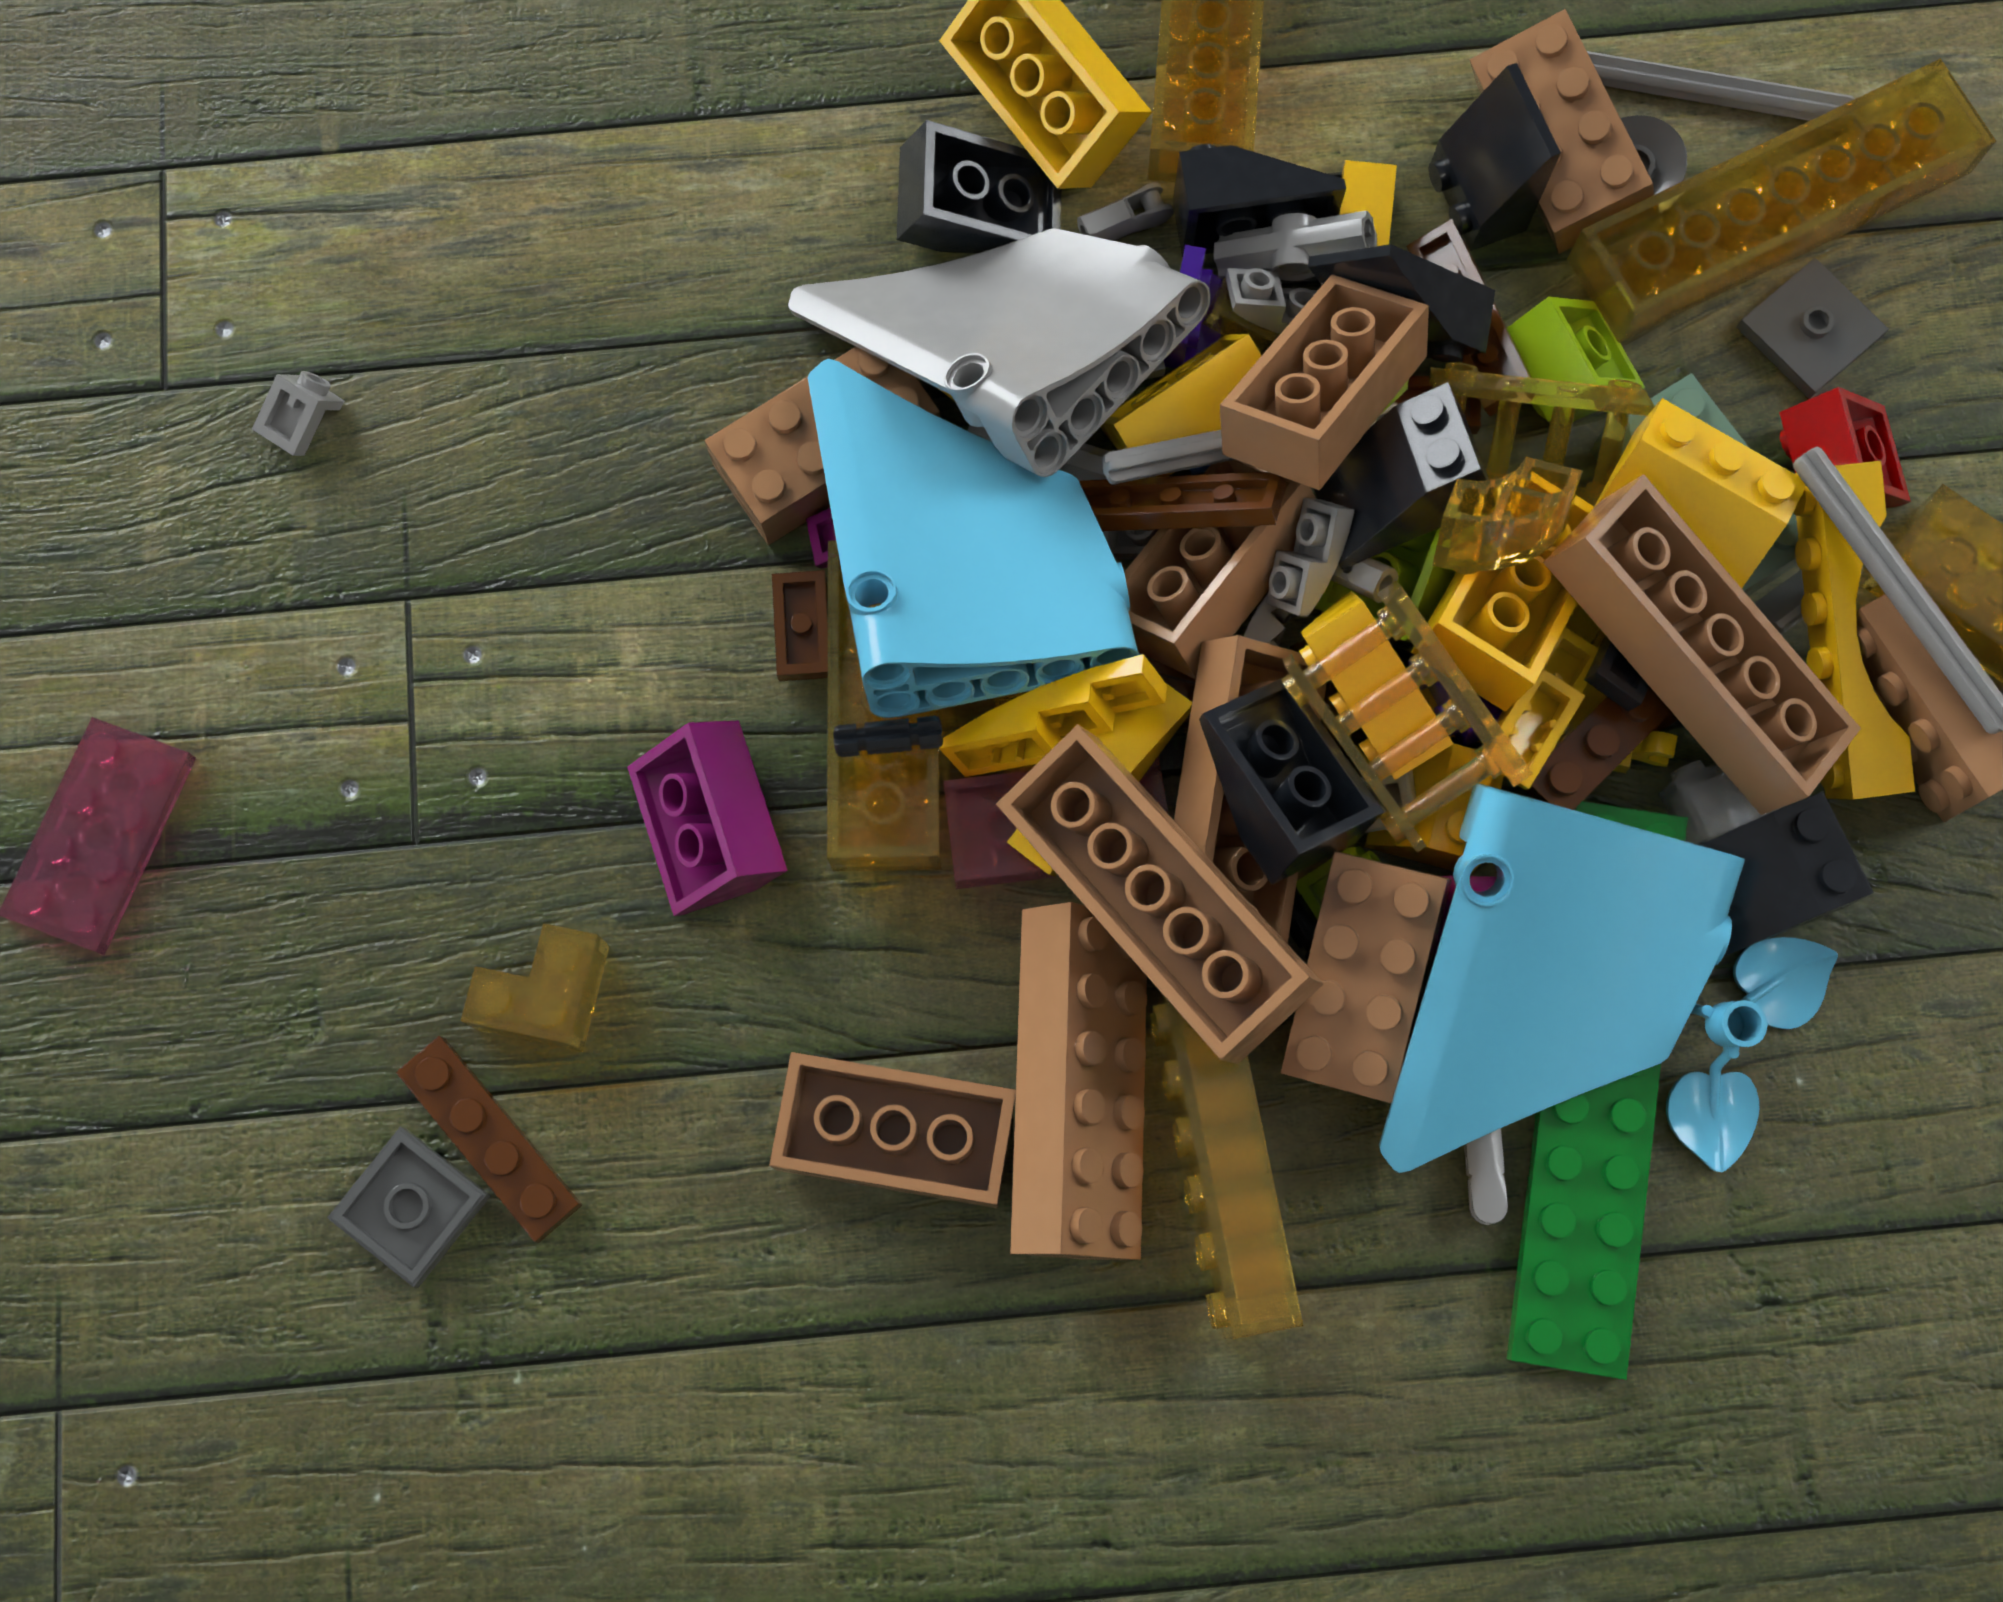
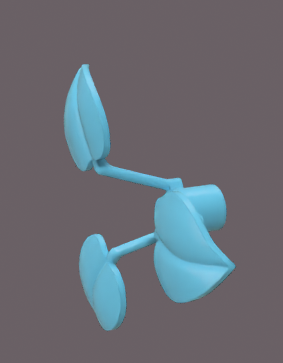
M1780 937L1763 940L1745 948L1734 964V980L1747 993L1741 1001L1721 1002L1713 1007L1695 1004L1691 1014L1705 1018V1029L1708 1037L1715 1044L1723 1047V1052L1711 1063L1709 1075L1703 1072H1689L1675 1082L1667 1097L1666 1115L1669 1126L1677 1139L1711 1170L1724 1172L1738 1160L1752 1138L1760 1109L1757 1089L1752 1080L1740 1072L1721 1074L1722 1068L1730 1059H1735L1739 1056V1047H1750L1758 1044L1764 1038L1768 1026L1792 1029L1802 1026L1813 1018L1824 1000L1829 976L1838 958L1836 951L1816 942L1799 938Z

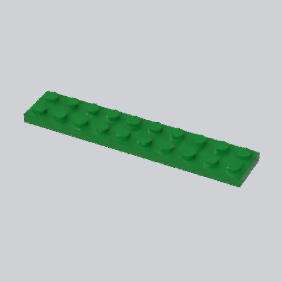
M1584 801L1574 809L1682 841L1686 840L1687 817ZM1661 1063L1570 1098L1535 1114L1507 1360L1627 1380Z

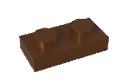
M825 570L772 574L776 670L779 682L832 678L828 591Z

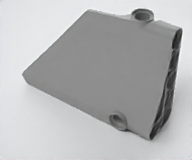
M1055 228L994 249L941 264L868 278L805 284L793 289L788 307L794 316L947 392L954 399L966 422L975 427L984 426L994 446L1007 460L1038 476L1048 477L1056 473L1198 325L1208 310L1211 295L1209 287L1205 282L1171 269L1164 258L1149 246H1136Z

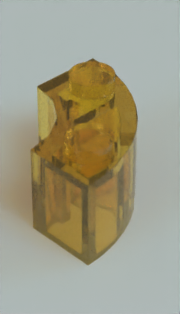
M1526 457L1517 470L1502 478L1485 481L1457 479L1442 518L1432 566L1452 569L1461 574H1474L1478 571L1497 570L1519 565L1539 556L1549 549L1564 532L1570 518L1582 470Z

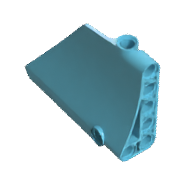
M826 359L809 373L807 378L845 593L851 614L862 682L870 710L874 715L883 718H896L1027 692L1092 667L1139 655L1129 616L1130 601L1121 562H1116L1076 477L1061 470L1048 477L1038 476L1007 460L994 446L993 442L968 432L916 406L838 361ZM882 603L877 607L867 608L870 605Z

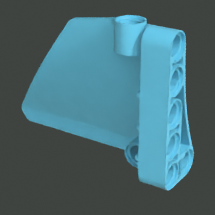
M1474 783L1460 828L1459 838L1466 842L1463 855L1458 858L1454 866L1455 893L1379 1143L1381 1154L1393 1170L1398 1173L1411 1171L1504 1126L1665 1061L1670 1056L1714 966L1719 964L1726 953L1732 931V920L1728 913L1745 859L1519 794ZM1485 862L1493 863L1497 871V879L1494 885L1482 892L1474 891L1470 885V874L1473 869Z

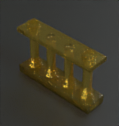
M1460 362L1447 363L1445 369L1431 367L1429 374L1432 389L1447 382L1450 384L1464 413L1467 397L1500 400L1486 468L1496 498L1513 480L1507 473L1521 403L1554 406L1540 473L1592 506H1595L1620 459L1630 414L1648 416L1655 407L1646 390H1642L1640 384L1628 380H1610L1608 386L1491 374L1478 372L1477 367ZM1575 409L1608 412L1593 482L1587 483L1586 487L1565 485V482L1561 480ZM1493 505L1486 508L1485 514H1489Z
M1394 581L1377 593L1385 605L1384 608L1376 613L1379 617L1377 620L1305 670L1302 669L1294 656L1290 654L1282 660L1289 674L1282 678L1281 681L1300 707L1308 702L1312 704L1387 810L1379 818L1397 844L1408 839L1416 852H1419L1426 847L1423 838L1415 828L1421 821L1489 775L1495 779L1504 774L1512 786L1515 787L1533 775V773L1405 590L1397 581ZM1406 635L1418 652L1409 659L1412 664L1336 716L1317 689L1391 637L1397 641ZM1438 681L1450 698L1449 701L1441 705L1444 711L1368 762L1350 735L1424 683L1430 687ZM1471 728L1482 743V746L1474 751L1476 757L1401 807L1383 783V780L1457 729L1460 733H1463Z

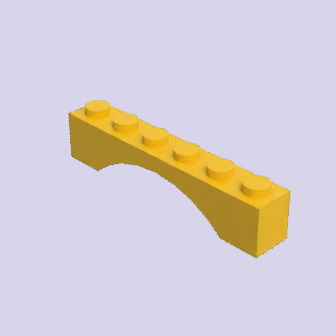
M1881 461L1835 465L1878 526L1881 527L1887 516ZM1806 486L1793 512L1796 515L1798 531L1795 558L1798 567L1802 570L1804 595L1801 600V614L1808 626L1810 645L1806 664L1861 728L1820 783L1825 789L1826 799L1855 800L1915 792L1910 737L1891 718L1876 695L1862 661L1857 636L1856 599L1863 563Z

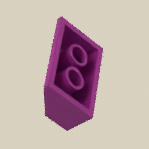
M739 720L688 722L627 766L673 916L685 915L756 891L788 871Z

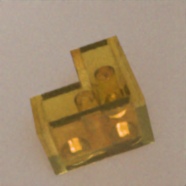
M543 923L530 976L524 977L475 966L460 1021L479 1031L583 1052L610 945L598 934Z

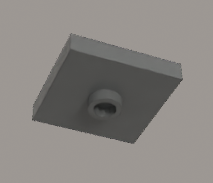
M1816 258L1812 259L1742 318L1736 326L1808 399L1817 394L1879 341L1889 330Z
M400 1126L327 1218L412 1287L419 1288L491 1195L409 1130Z

